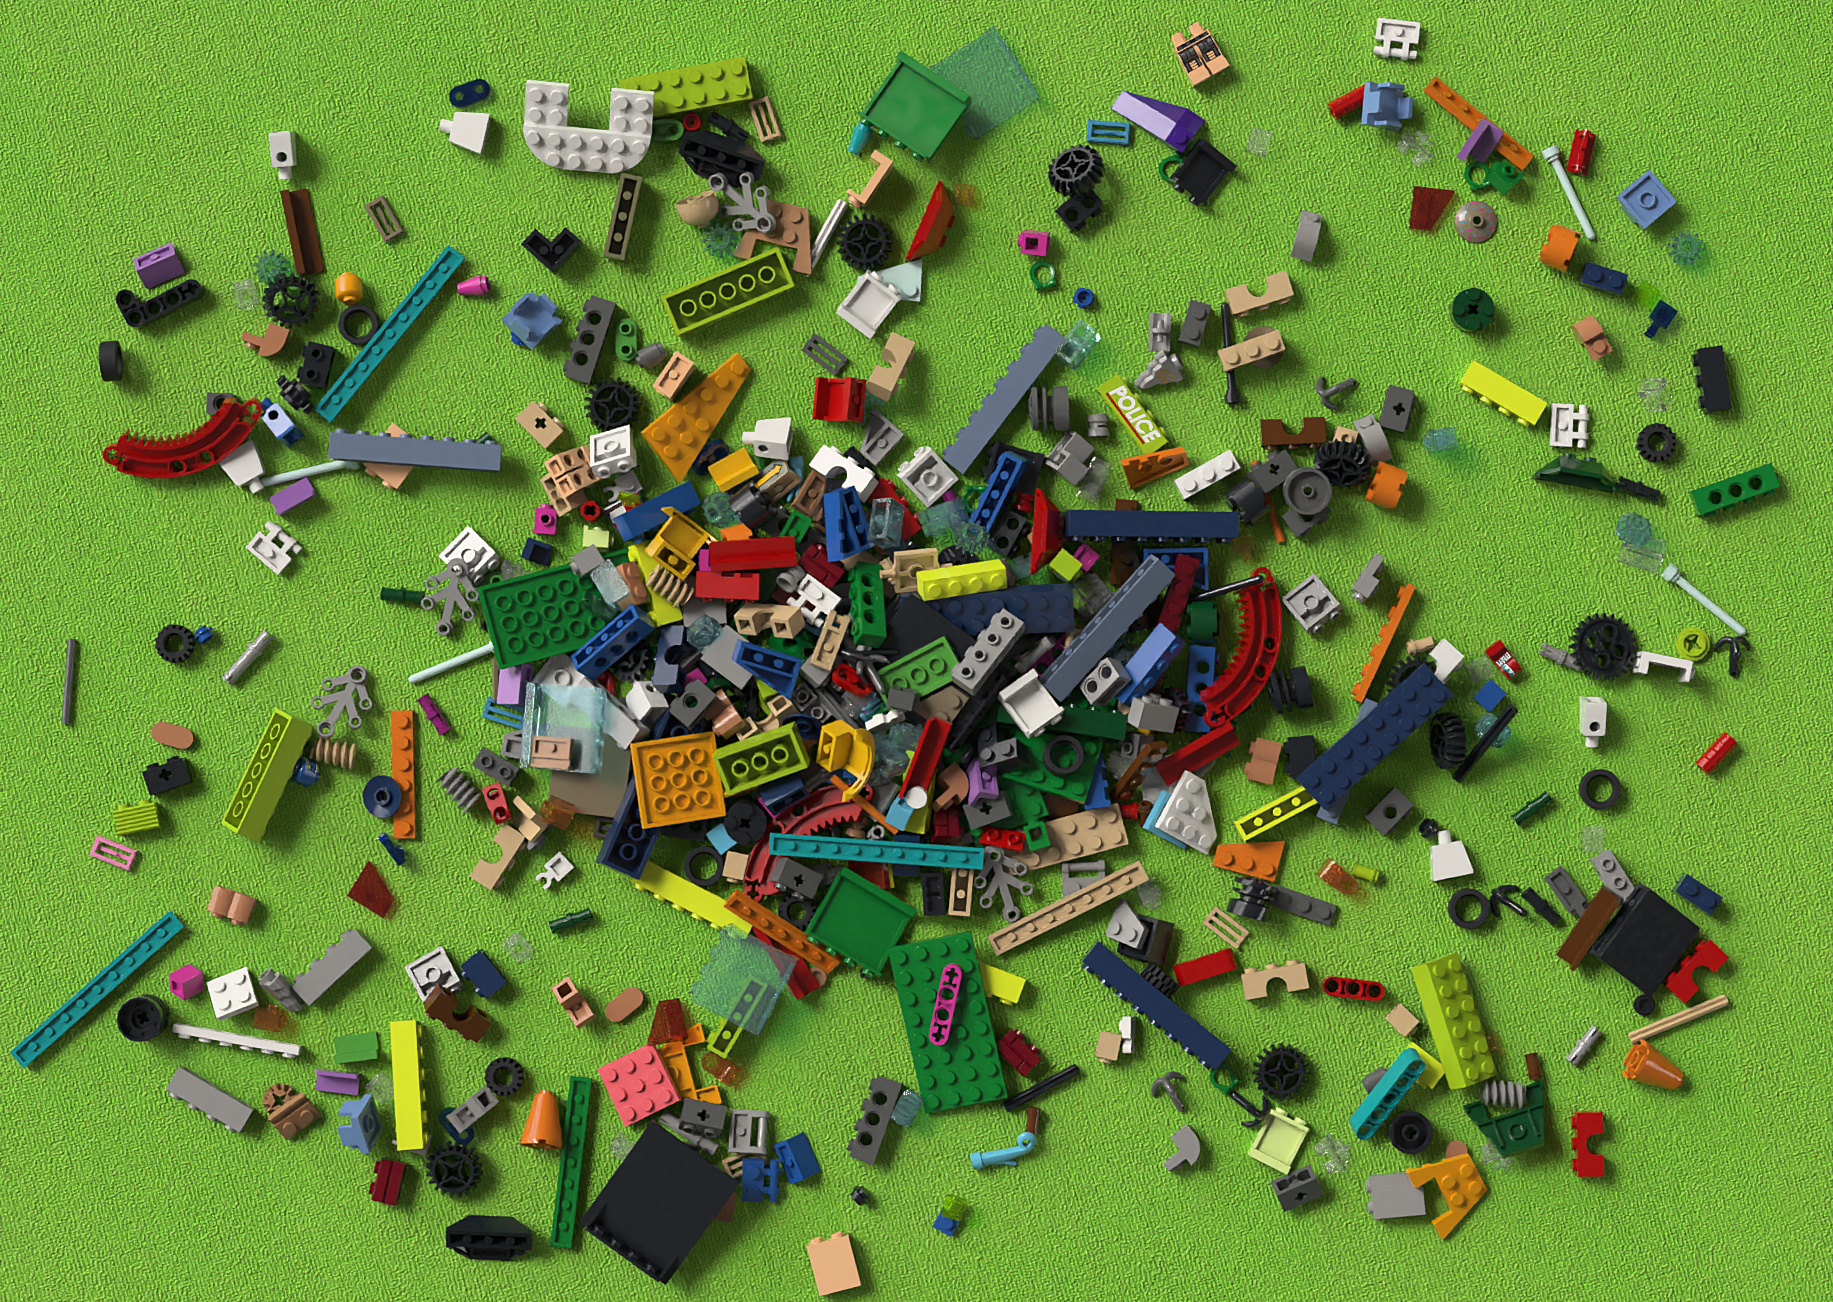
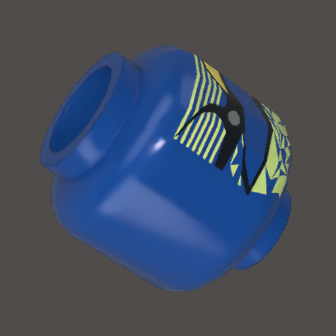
M301 756L294 766V772L290 780L304 787L316 783L320 778L318 763Z

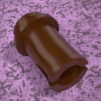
M1148 800L1140 801L1137 806L1140 815L1139 826L1143 828L1153 808V804Z
M1538 1052L1524 1055L1528 1070L1526 1076H1529V1080L1542 1078L1541 1073L1543 1071L1540 1070Z
M1028 1107V1111L1025 1112L1027 1114L1025 1132L1039 1134V1120L1042 1112H1040L1041 1108Z

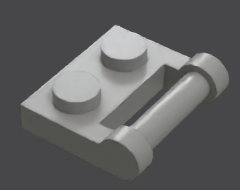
M1052 633L1039 638L1035 643L1037 647L1032 651L1030 649L1025 651L1020 657L1021 661L1015 664L1018 671L1022 674L1028 671L1031 665L1055 645L1057 638Z
M1104 859L1098 860V862H1062L1063 898L1104 878ZM1098 870V877L1069 878V871Z
M731 1109L728 1152L767 1155L766 1133L767 1119L770 1118V1112ZM753 1118H759L757 1147L751 1146Z

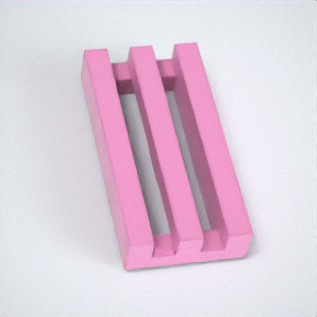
M97 835L90 856L130 871L138 851ZM100 841L129 852L131 855L129 857L99 845ZM99 849L114 856H117L119 858H122L124 860H127L128 863L126 865L124 863H121L119 861L96 853V850Z

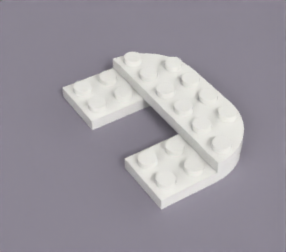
M535 80L526 81L523 132L528 147L542 162L560 169L618 173L634 167L647 153L653 127V91L612 88L609 130L567 127L569 84Z

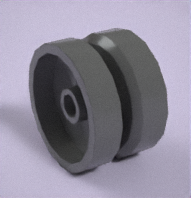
M1300 467L1293 470L1286 477L1283 484V496L1286 503L1294 511L1303 515H1313L1322 511L1328 505L1331 498V485L1328 478L1321 471L1312 467ZM1306 487H1310L1312 491L1310 495L1304 494Z

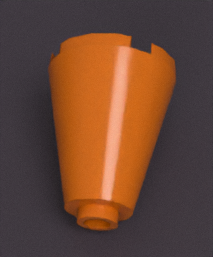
M1641 1039L1639 1040L1641 1044L1635 1043L1624 1060V1065L1627 1066L1626 1071L1622 1070L1624 1078L1669 1090H1675L1682 1086L1684 1082L1683 1072L1649 1042Z
M541 1090L540 1094L535 1095L520 1140L521 1146L533 1149L540 1147L544 1148V1150L562 1149L563 1141L557 1096L553 1095L552 1091Z

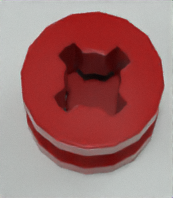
M1016 491V501L1012 504V508L1032 513L1033 509L1031 506L1035 501V496Z

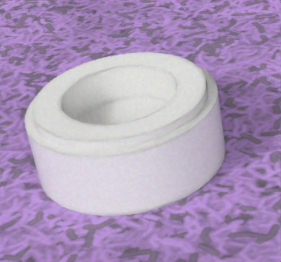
M921 786L911 787L906 794V802L912 808H921L928 800V793Z

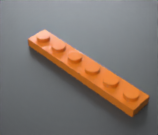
M1436 76L1423 90L1431 99L1438 102L1448 113L1453 114L1463 125L1469 127L1472 131L1475 130L1483 118L1494 124ZM1504 132L1494 147L1498 153H1501L1522 171L1534 157L1532 153L1506 132Z
M1407 583L1405 587L1401 586L1396 595V598H1399L1396 606H1391L1387 617L1390 618L1387 626L1383 624L1379 631L1380 641L1378 645H1373L1369 653L1372 658L1369 664L1365 663L1360 675L1363 677L1361 682H1356L1351 694L1354 697L1352 700L1359 703L1363 702L1414 592L1415 586Z
M413 710L391 711L392 776L399 784L402 792L401 805L397 812L393 814L394 839L416 838Z
M736 889L725 901L724 907L827 974L840 963V956L834 957L825 952L826 948L820 944L815 946L807 941L808 937L803 935V931Z

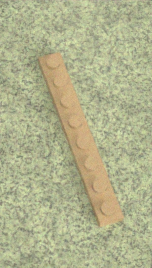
M1138 860L987 937L996 955H999L1148 881L1149 877L1141 861Z

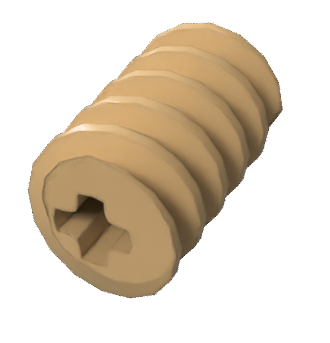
M659 563L649 575L646 587L648 588L654 584V593L659 589L661 590L659 597L667 594L666 602L674 599V608L679 604L683 606L691 597L694 589L692 587L687 589L688 584L686 582L681 583L679 577L674 579L672 572L667 574L665 567L660 569L661 564Z
M319 736L313 744L310 759L312 760L316 755L318 762H321L324 758L326 764H329L333 759L334 766H338L341 761V768L345 769L349 764V768L352 771L357 757L356 745L353 743L348 748L347 741H345L342 746H339V739H336L334 744H331V738L323 742V738Z

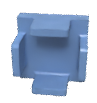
M1365 82L1361 125L1400 131L1402 126L1401 120L1411 119L1413 98H1403L1405 85L1391 82Z
M1650 169L1616 197L1622 204L1621 210L1632 223L1637 222L1643 230L1677 202Z
M527 292L513 305L511 311L502 319V322L533 350L561 324L562 320L555 314L558 307L544 293L538 298L533 292L530 294Z
M364 1094L361 1100L344 1102L339 1110V1116H351L350 1121L352 1125H340L337 1130L343 1146H349L350 1149L359 1148L361 1154H369L382 1133L383 1127L373 1095Z

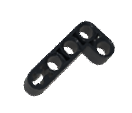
M190 279L142 304L133 292L124 289L117 293L116 303L126 323L134 329H142L202 298L204 287L198 281ZM192 285L198 287L195 290L196 294L189 292ZM174 294H178L179 302L175 305H171L169 301L170 297ZM125 295H131L132 301L129 305H123L122 303ZM154 304H159V313L153 315L151 307ZM140 314L141 321L138 324H133V315Z

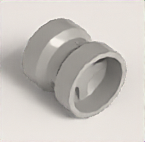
M1088 415V422L1090 423L1088 437H1108L1109 429L1107 428V423L1109 422V415Z
M799 565L789 566L785 568L784 573L777 577L776 582L784 591L792 593L797 588V583L802 582L805 578L806 573Z

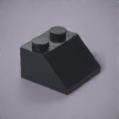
M1138 914L1140 921L1149 930L1142 949H1136L1119 941L1117 952L1164 965L1175 923Z

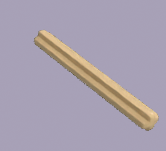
M1723 994L1637 1029L1628 1034L1629 1040L1634 1044L1641 1039L1644 1040L1727 1006L1729 1004L1728 999Z

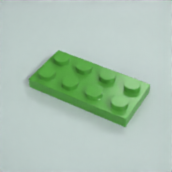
M946 635L877 671L886 690V694L881 695L885 704H887L889 690L893 685L917 690V697L920 698L953 681L951 676L952 669L958 662H961Z

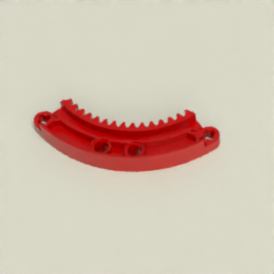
M226 397L219 410L203 426L199 425L196 430L192 429L189 434L184 432L181 437L176 434L172 439L168 435L165 441L162 436L156 441L154 435L147 440L146 434L139 438L138 432L131 436L130 429H128L125 433H122L117 444L107 445L102 454L103 459L108 464L118 467L117 471L139 477L172 478L196 473L224 459L245 440L263 412V404L259 399L250 398L242 405L235 401L236 398ZM255 404L258 411H254L251 418L247 417L250 411L248 406ZM114 449L116 450L117 456L111 458V453L109 452H111ZM202 452H208L212 459H205L202 456ZM122 456L125 457V458L123 459V461L120 463V462H119V461L121 460L120 457H122ZM174 461H180L184 468H177Z
M1266 567L1254 569L1250 576L1253 577L1259 575V573H1264L1265 577L1262 583L1233 592V595H1239L1236 603L1242 604L1237 609L1243 612L1239 619L1244 620V623L1239 624V627L1244 629V631L1238 633L1243 639L1237 641L1241 647L1235 648L1238 654L1232 656L1234 662L1228 664L1230 668L1225 669V674L1219 676V680L1214 681L1213 685L1200 691L1199 698L1205 702L1208 708L1204 714V722L1209 727L1221 726L1245 710L1265 686L1270 677L1269 673L1272 672L1276 663L1282 635V612L1276 584L1270 570ZM1266 639H1268L1271 643L1270 649H1267L1265 647ZM1257 667L1262 671L1261 677H1258L1255 673ZM1212 713L1220 714L1221 716L1216 721L1210 720V717L1213 716Z
M846 783V784L851 787L854 783ZM865 784L860 791L863 792L866 788L870 792V795L865 797V800L870 803L875 798V789L871 785ZM830 785L810 792V797L783 811L767 825L764 835L756 842L752 849L742 881L745 882L744 894L754 900L750 896V892H754L755 885H750V881L761 883L760 886L756 885L755 889L756 892H759V896H756L754 901L758 903L764 900L765 895L778 896L784 893L774 887L775 884L770 882L769 878L778 857L795 860L792 856L769 854L770 833H774L777 826L782 827L781 834L816 836V832L823 833V828L829 830L830 825L838 826V823L846 824V821L854 823V821L862 822L865 817L863 808L852 799L843 802V792L835 785ZM802 805L804 813L798 817L796 810Z

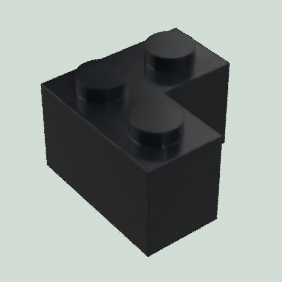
M565 227L552 242L545 238L537 229H534L521 245L555 275L583 243Z
M997 724L977 729L979 768L989 776L995 777L1029 766L1028 746L1016 737L1009 739L1008 733Z

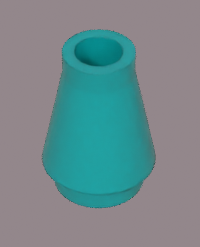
M860 122L857 127L854 126L848 151L859 155L873 137L874 129L868 128Z

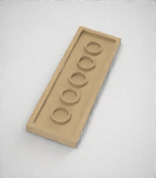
M1114 803L1111 806L1100 807L1046 822L1050 839L1052 840V845L1030 852L1025 837L1023 852L1019 851V853H1016V851L1002 849L1005 856L1017 862H1024L1027 871L1127 845L1129 840L1119 804ZM1023 828L1014 830L1017 832L1025 833ZM1036 829L1034 831V835L1036 837H1040L1042 835L1039 829ZM1002 864L1004 872L1016 875L1013 868ZM1019 865L1016 870L1021 872L1024 866Z

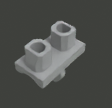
M1150 312L1148 351L1159 352L1164 349L1170 352L1171 313Z

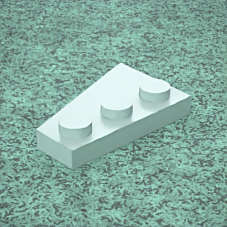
M922 259L876 271L884 277V282L888 285L892 283L901 290L902 298L900 301L920 302ZM858 276L857 283L862 278V276Z

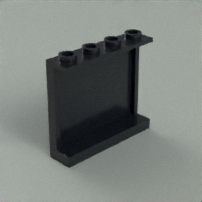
M1638 883L1589 952L1636 986L1639 991L1651 997L1658 990L1666 975L1670 973L1676 961L1683 955L1686 947L1696 937L1700 927L1653 890Z

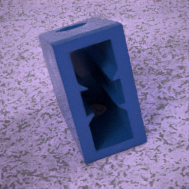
M270 398L262 401L264 412L260 416L278 440L289 448L305 435L277 402L273 403Z

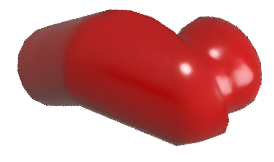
M605 670L596 679L601 681L605 688L616 697V677L609 670Z

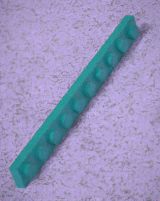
M449 245L444 249L314 408L316 412L330 423L335 420L465 261V257Z
M770 833L769 842L770 855L983 870L984 848Z
M170 910L10 1052L11 1055L23 1068H26L182 930L185 925Z

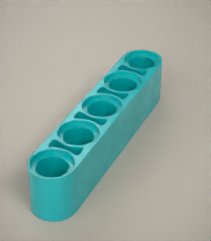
M1407 1048L1399 1055L1351 1116L1350 1126L1360 1140H1367L1374 1135L1424 1071L1425 1063L1415 1048Z

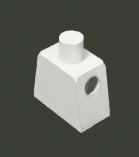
M455 112L453 121L441 119L439 131L450 133L449 142L451 144L483 156L491 115L487 113Z
M295 131L268 133L272 167H278L279 179H292L291 166L297 165ZM282 152L287 155L286 161L281 159Z
M791 417L758 420L755 432H743V444H754L756 456L788 460L793 436Z
M250 440L218 462L238 487L241 488L248 485L252 494L264 489L259 477L265 475L266 470L255 441Z
M640 676L639 682L633 680V688L626 696V703L628 709L651 729L668 709L669 705L664 695L652 685V681H645L643 676Z
M1580 697L1579 729L1586 736L1585 746L1598 747L1599 736H1605L1607 703L1602 697ZM1595 722L1594 726L1590 727V724Z
M1450 830L1438 831L1439 844L1430 846L1431 880L1437 881L1474 873L1462 841H1452Z

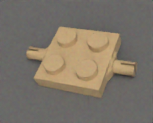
M937 548L894 552L892 569L880 570V579L893 578L896 593L918 591L916 572L950 567L952 563L939 564Z

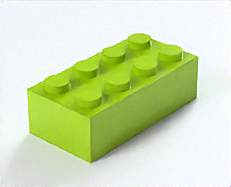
M795 722L716 749L712 756L728 796L808 768L811 761Z

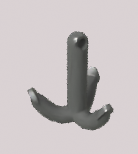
M1322 376L1316 383V392L1321 397L1322 404L1331 410L1339 409V406L1329 401V397L1355 385V378H1349L1324 390L1323 380L1325 377Z
M875 654L869 656L875 658V662L891 663L882 655ZM859 660L856 665V673L861 675L863 672V674L871 678L881 695L886 694L885 686L875 670L873 662Z
M1171 1071L1153 1082L1151 1087L1152 1096L1155 1097L1159 1086L1163 1085L1176 1109L1182 1112L1185 1107L1170 1080L1172 1078L1184 1080L1185 1077L1181 1073Z

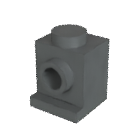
M893 685L889 690L886 709L890 710L892 707H896L895 710L907 713L908 710H918L920 698L917 697L918 691Z

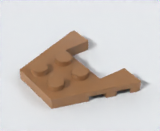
M768 199L769 213L776 219V228L768 234L760 232L757 228L748 229L734 249L732 256L743 260L753 258L757 241H763L798 250L792 269L793 272L812 276L809 209ZM765 219V224L769 226L768 221Z

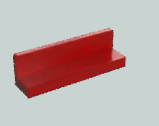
M794 536L709 542L711 572L797 566Z
M935 715L927 719L900 790L899 798L903 799L906 797L908 790L913 786H921L928 792L953 723Z
M1230 721L1157 762L1155 767L1167 786L1171 785L1181 778L1185 770L1191 773L1238 746L1240 741Z
M752 927L797 1000L819 988L818 982L801 956L756 927Z

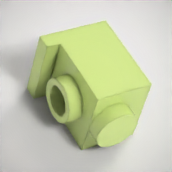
M584 525L583 550L594 544L599 552H609V546H613L614 533H609V531H605L606 529L602 527H594L593 530H589L588 526Z

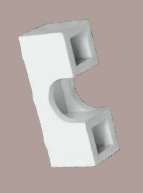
M823 445L809 466L825 478L834 479L839 473H847V479L842 487L855 485L859 500L865 503L879 483L874 478L875 473L867 467L861 469L858 467L859 463L849 456L847 459L841 456L842 452L834 446L829 448Z
M1228 450L1174 480L1173 483L1181 498L1185 500L1239 470L1240 466L1231 450Z
M1442 639L1429 654L1437 664L1435 675L1443 684L1449 680L1447 675L1452 670L1457 671L1463 664L1462 658L1464 656L1446 639Z

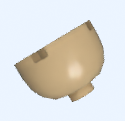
M714 190L700 192L701 195H691L678 201L675 206L680 218L686 224L698 225L699 228L710 225V220L716 216L719 208Z

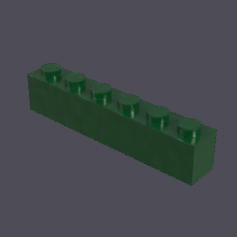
M999 701L996 724L1001 728L1021 730ZM1069 704L1068 706H1062L1064 708V712L1061 715L1063 718L1054 725L1048 724L1044 727L1045 731L1042 733L1055 736L1069 735L1076 739L1122 745L1125 740L1128 715H1123V712L1111 710L1109 713L1102 712L1100 708L1090 707L1088 710L1081 709L1079 705Z

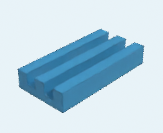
M1088 120L1086 142L1129 145L1130 123ZM1092 126L1126 128V131L1092 129ZM1091 134L1125 136V140L1091 137Z
M491 697L487 698L482 717L523 729L529 709L513 704H499L523 712V716L490 706L491 702L498 703L497 701H492ZM490 710L521 720V722L517 724L489 715L488 712Z

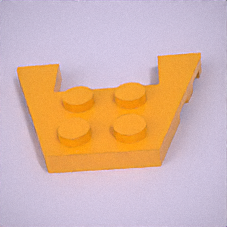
M701 1022L689 1028L658 1050L681 1096L679 1102L684 1101L685 1098L721 1104L722 1100L717 1084L695 1089L685 1051V1046L706 1041Z
M1467 1153L1441 1160L1442 1162L1435 1164L1428 1163L1420 1168L1405 1170L1414 1188H1418L1434 1178L1450 1210L1431 1221L1441 1239H1444L1487 1191L1478 1170Z

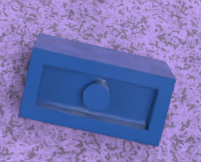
M804 1132L773 1145L790 1184L804 1180L821 1171Z

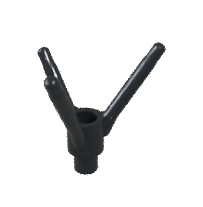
M843 647L838 651V655L850 662L849 664L856 672V665L859 660L875 662V658L866 655L899 653L898 649L855 651L850 648L847 650ZM862 672L859 677L869 687L870 683Z

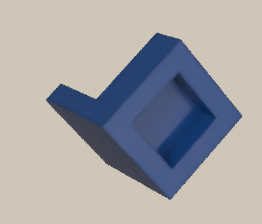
M1489 679L1471 699L1477 701L1490 712L1507 693Z

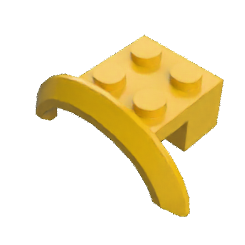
M662 507L661 510L671 517L645 551L651 558L684 581L696 565L692 558L704 542L709 544V542L718 540L674 507Z
M840 719L822 726L816 762L829 772L845 768L858 778L847 791L843 792L842 801L844 802L857 795L867 783L874 765L876 745L875 738L871 732L863 728L854 729Z

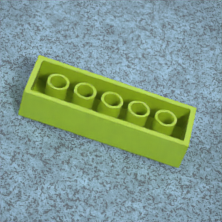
M745 56L620 79L621 89L654 92L653 120L753 101Z
M776 247L660 297L675 333L679 338L795 289V285L781 252Z
M275 708L221 824L241 836L259 842L266 832V825L269 819L275 813V806L278 800L284 794L287 781L293 775L294 766L302 756L303 747L312 735V725L297 716Z
M1458 952L1443 955L1411 967L1450 1090L1468 1087L1497 1075Z

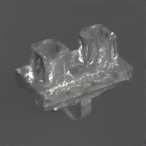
M1406 130L1400 137L1401 140L1396 147L1404 155L1410 148H1413L1417 154L1412 158L1411 162L1418 168L1426 162L1429 163L1435 156L1427 148H1431L1434 145L1428 139L1432 134L1429 131L1424 135L1418 130L1414 134L1417 137L1415 138Z
M1330 1132L1314 1146V1150L1319 1157L1326 1153L1329 1154L1331 1160L1324 1163L1328 1174L1337 1171L1340 1174L1349 1167L1346 1159L1351 1157L1348 1149L1352 1147L1350 1142L1344 1144L1341 1138L1335 1141Z
M1490 1142L1480 1146L1482 1164L1485 1165L1499 1159L1500 1162L1493 1164L1494 1169L1497 1170L1503 1167L1505 1173L1510 1171L1508 1165L1515 1163L1513 1156L1504 1159L1498 1151L1495 1152Z

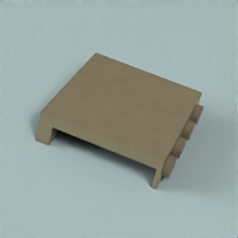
M557 725L556 737L575 739L573 759L570 765L572 769L552 768L547 809L615 817L630 783V772H634L631 750L624 751L619 748L617 741L607 736L602 730Z

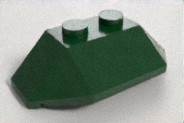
M1563 453V456L1556 457L1532 474V479L1614 494L1619 491L1618 486L1602 463H1597V459L1591 457H1584V460L1575 459L1576 455Z

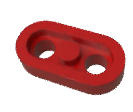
M840 664L832 672L834 683L857 697H867L873 690L872 680L865 675L870 683V686L867 687L855 669L849 665Z

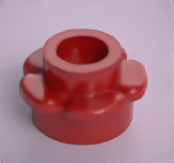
M690 112L682 118L683 128L686 132H698L703 125L702 118L695 112Z

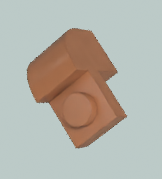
M1592 315L1570 326L1579 344L1584 345L1593 362L1613 351L1603 334V329Z
M269 323L264 338L243 332L241 340L246 342V347L255 350L260 347L259 356L271 358L281 354L286 349L292 331Z
M955 761L936 778V783L945 793L931 807L937 813L941 808L946 810L953 803L958 806L967 795L969 789L968 778Z
M569 976L551 988L559 1003L567 1011L578 1029L596 1018L587 999Z

